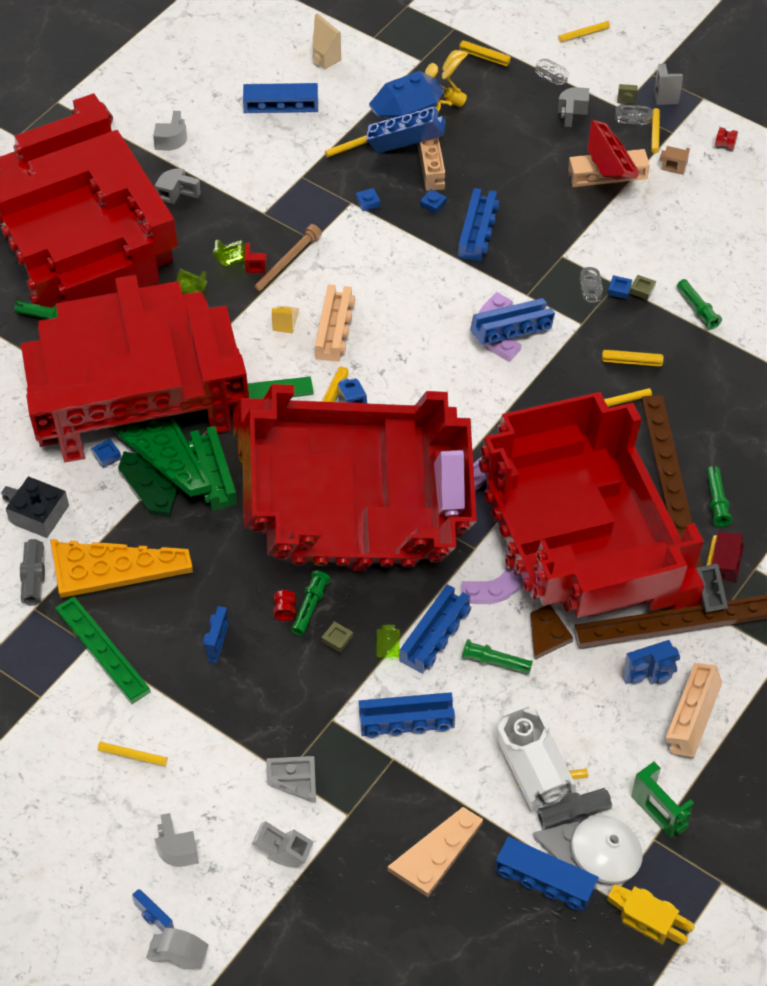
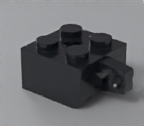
M29 476L20 488L14 489L5 486L1 492L3 500L9 502L5 508L8 520L17 527L48 538L69 507L65 490Z

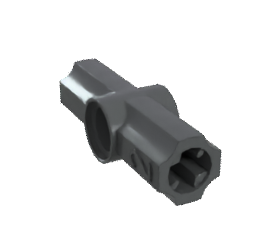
M29 539L24 543L23 563H20L21 602L28 606H36V604L41 602L42 582L45 581L44 544L37 539Z
M605 788L582 795L579 793L568 794L560 802L538 808L539 823L544 830L568 822L569 824L574 822L581 823L590 815L612 809L611 797Z

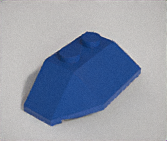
M417 71L385 83L371 100L369 107L378 118H395L436 106L444 94V89L435 78Z

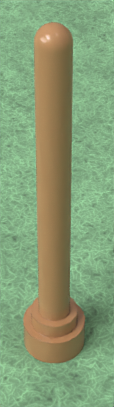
M310 224L305 229L304 237L256 283L255 289L261 291L309 242L317 241L322 235L319 227Z

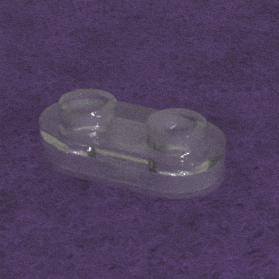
M545 58L536 62L535 72L539 76L557 85L565 84L568 81L569 71L563 66Z
M619 105L615 110V119L620 123L644 125L652 121L653 111L647 106Z
M594 267L582 269L580 272L582 297L588 302H597L602 298L603 293L600 272Z

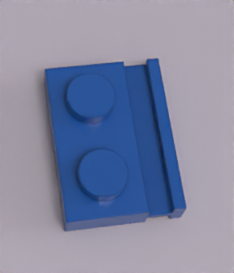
M218 606L216 614L211 615L209 623L211 629L204 636L203 647H206L208 662L217 663L229 627L226 607Z

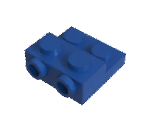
M666 640L626 653L622 674L625 684L639 683L645 678L648 679L650 685L669 681L673 673L677 672L675 662L680 660L679 651L676 647L672 646L670 640Z

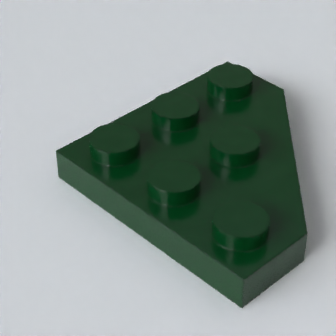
M124 451L118 466L121 477L129 484V488L137 499H140L148 514L170 518L180 487L140 454Z

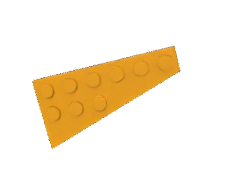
M50 539L60 598L193 572L189 549L165 547L161 549H148L147 546L132 548L124 544L98 542L79 544L78 541L64 543L58 542L56 539Z

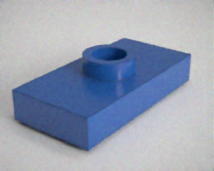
M137 889L132 894L134 905L142 912L141 915L148 924L152 925L154 923L162 932L164 928H174L173 920L141 889Z

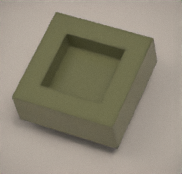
M619 84L617 103L636 104L638 85Z
M637 275L630 287L629 293L648 300L656 286V281Z
M334 621L321 637L322 643L341 653L353 638V632Z

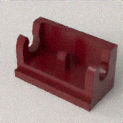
M718 532L711 565H719L720 572L724 573L721 574L722 580L737 583L744 550L743 534Z

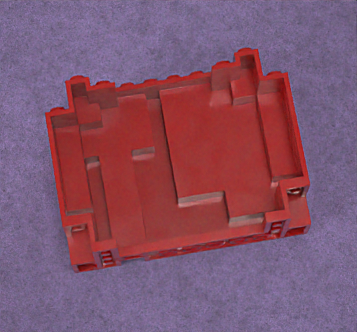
M95 93L73 100L74 109H72V116L15 135L16 144L13 145L14 152L0 156L1 231L5 238H9L8 242L11 250H16L19 264H23L28 272L29 280H26L30 292H32L29 294L32 303L51 308L56 306L57 303L117 293L115 278L136 275L139 288L160 283L157 267L172 262V249L178 247L173 216L118 129L112 131L110 117Z
M136 275L115 278L117 293L57 303L58 318L38 321L40 340L21 343L28 387L26 388V398L35 439L39 442L40 447L59 443L64 463L85 459L80 433L207 409L210 427L215 426L217 433L232 431L230 411L235 410L241 398H249L247 373L242 354H240L239 348L236 346L227 305L209 309L202 291L182 294L180 281L139 288Z
M271 384L263 399H240L233 412L234 438H238V456H242L244 528H251V531L254 532L262 531V535H267V555H274L276 559L285 558L286 562H292L293 565H303L306 562H314L315 565H327L328 562H333L338 566H346V568L353 569L355 572L366 571L373 563H380L382 567H390L394 564H402V567H414L421 559H429L430 562L443 561L456 548V537L462 536L477 522L471 418H457V407H449L448 392L426 391L415 405L291 400L294 395V385ZM463 450L465 509L458 517L447 518L445 515H439L434 462L441 451Z
M601 392L502 414L501 422L498 424L499 433L484 437L483 446L480 449L482 456L481 460H479V469L488 480L487 489L484 491L485 500L492 507L493 519L498 521L500 525L501 537L507 541L506 566L508 569H512L514 575L521 574L525 591L529 592L532 600L540 598L543 606L559 602V604H563L566 612L574 610L577 618L583 616L590 618L647 603L650 611L664 607L668 610H677L699 605L705 585L696 569V565L704 541L695 523L686 525L681 539L635 447L642 419L634 403L608 408Z

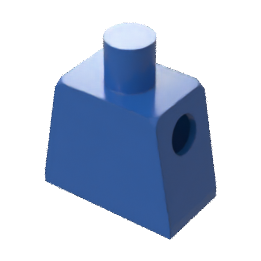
M346 378L337 384L339 402L367 403V395L358 379L349 380Z

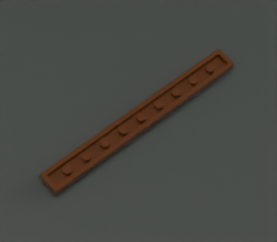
M663 395L642 396L641 403L663 502L682 539L686 525L693 523ZM700 555L697 561L696 568L703 567Z
M767 595L728 600V608L706 613L701 605L677 610L671 609L575 624L574 632L579 648L763 620L767 619Z

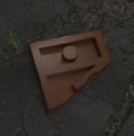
M550 604L530 613L533 658L535 660L573 642V636Z

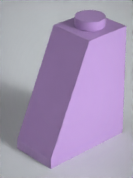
M463 450L441 451L434 462L439 515H445L447 518L458 517L465 509Z

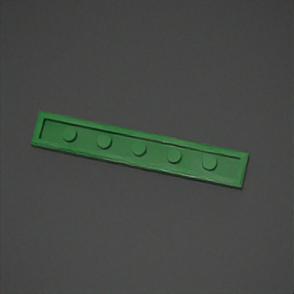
M311 376L248 383L249 398L263 399L271 384L294 385L293 397L314 395Z
M74 596L55 608L56 613L131 705L151 693L149 686Z

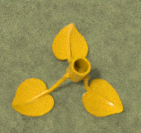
M454 50L444 62L442 79L446 80L452 88L449 87L447 89L442 86L445 91L444 97L446 101L440 100L436 106H433L438 111H440L441 104L449 106L453 104L460 108L466 101L467 95L461 92V89L457 88L449 79L457 66L468 55L466 52ZM435 63L429 64L425 74L434 78L438 72V66Z

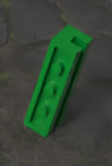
M215 426L208 427L207 434L200 436L198 430L191 431V440L188 441V444L211 484V492L203 493L205 503H210L212 511L237 505L236 491Z

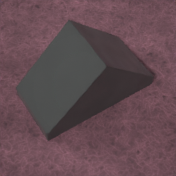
M713 564L696 568L705 585L700 599V604L705 613L728 608L719 565Z

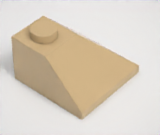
M317 13L314 19L312 59L315 64L325 70L341 61V32Z

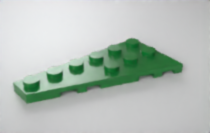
M173 415L108 428L190 497L211 492V484Z

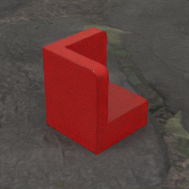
M246 243V273L266 274L267 254L251 253L250 243Z

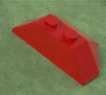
M593 120L590 126L587 150L591 155L592 161L597 165L599 173L605 178L616 180L636 179L640 172L623 144L611 132L608 124Z

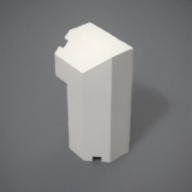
M524 704L506 710L502 722L498 726V741L531 811H536V807L541 808L560 802L569 793H576V784L550 734V726L542 710L536 708L532 710Z

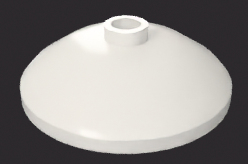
M608 816L589 817L577 826L572 836L571 849L576 863L581 869L598 876L599 882L606 884L626 882L637 873L641 866L643 854L637 836L626 824Z

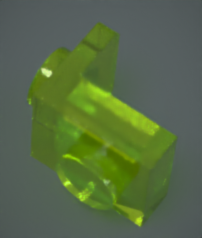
M220 239L215 240L213 254L223 266H227L244 260L246 245L240 240L224 246Z
M180 269L175 282L180 281L181 290L186 294L203 292L207 285V280H205L207 272L202 271L200 276H196Z
M381 625V629H377V657H399L400 629H395V625Z

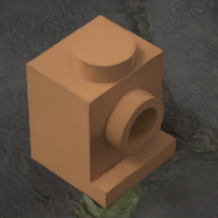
M667 146L665 151H661L659 160L662 162L661 170L684 175L690 148L684 150Z

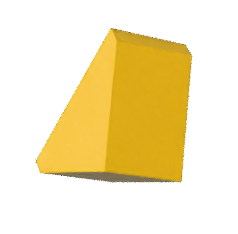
M280 305L273 307V331L293 334L299 308Z

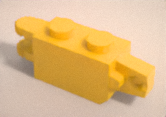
M614 885L609 892L607 901L622 911V922L662 945L666 938L680 945L687 943V936L674 929V925L687 932H693L695 928L692 922L678 915L679 910L673 904L653 897L648 890L639 889L634 886L631 891Z

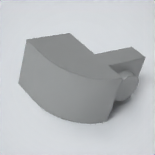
M574 87L566 89L560 94L558 113H561V119H565L564 127H572L573 114H588L590 88Z
M173 110L171 124H155L153 134L155 150L171 151L182 147L186 143L187 130L185 119L181 117V111Z
M185 169L168 170L159 177L155 184V189L161 199L172 204L176 202L180 194L198 198L201 194L199 179L185 176Z
M170 813L161 814L162 824L157 825L159 838H154L159 857L165 863L175 867L199 864L193 831L174 834Z
M266 821L261 823L252 842L254 846L269 854L267 859L288 867H296L305 863L314 841L295 829L284 833Z
M164 928L162 934L153 935L146 958L152 962L172 961L182 969L201 968L209 944L189 932L175 928Z

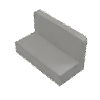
M658 64L654 91L656 104H679L683 75L668 74L666 64Z

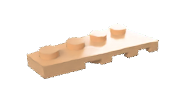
M462 807L390 864L388 872L429 897L483 824V819Z

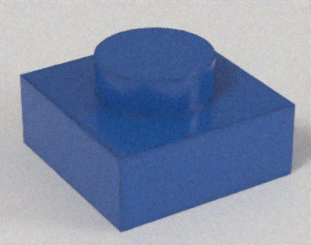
M374 188L356 193V200L362 211L380 207V199Z
M432 189L420 200L421 207L435 214L447 203L446 196Z
M613 275L608 295L628 299L632 279Z
M111 439L92 447V453L102 467L122 458L121 452Z

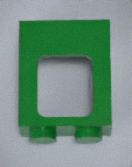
M653 761L636 774L631 797L671 838L676 833L678 835L682 834L689 827L688 823L692 816L691 812L694 802L690 799L679 807L657 784L660 767ZM650 795L669 814L670 822L649 801Z

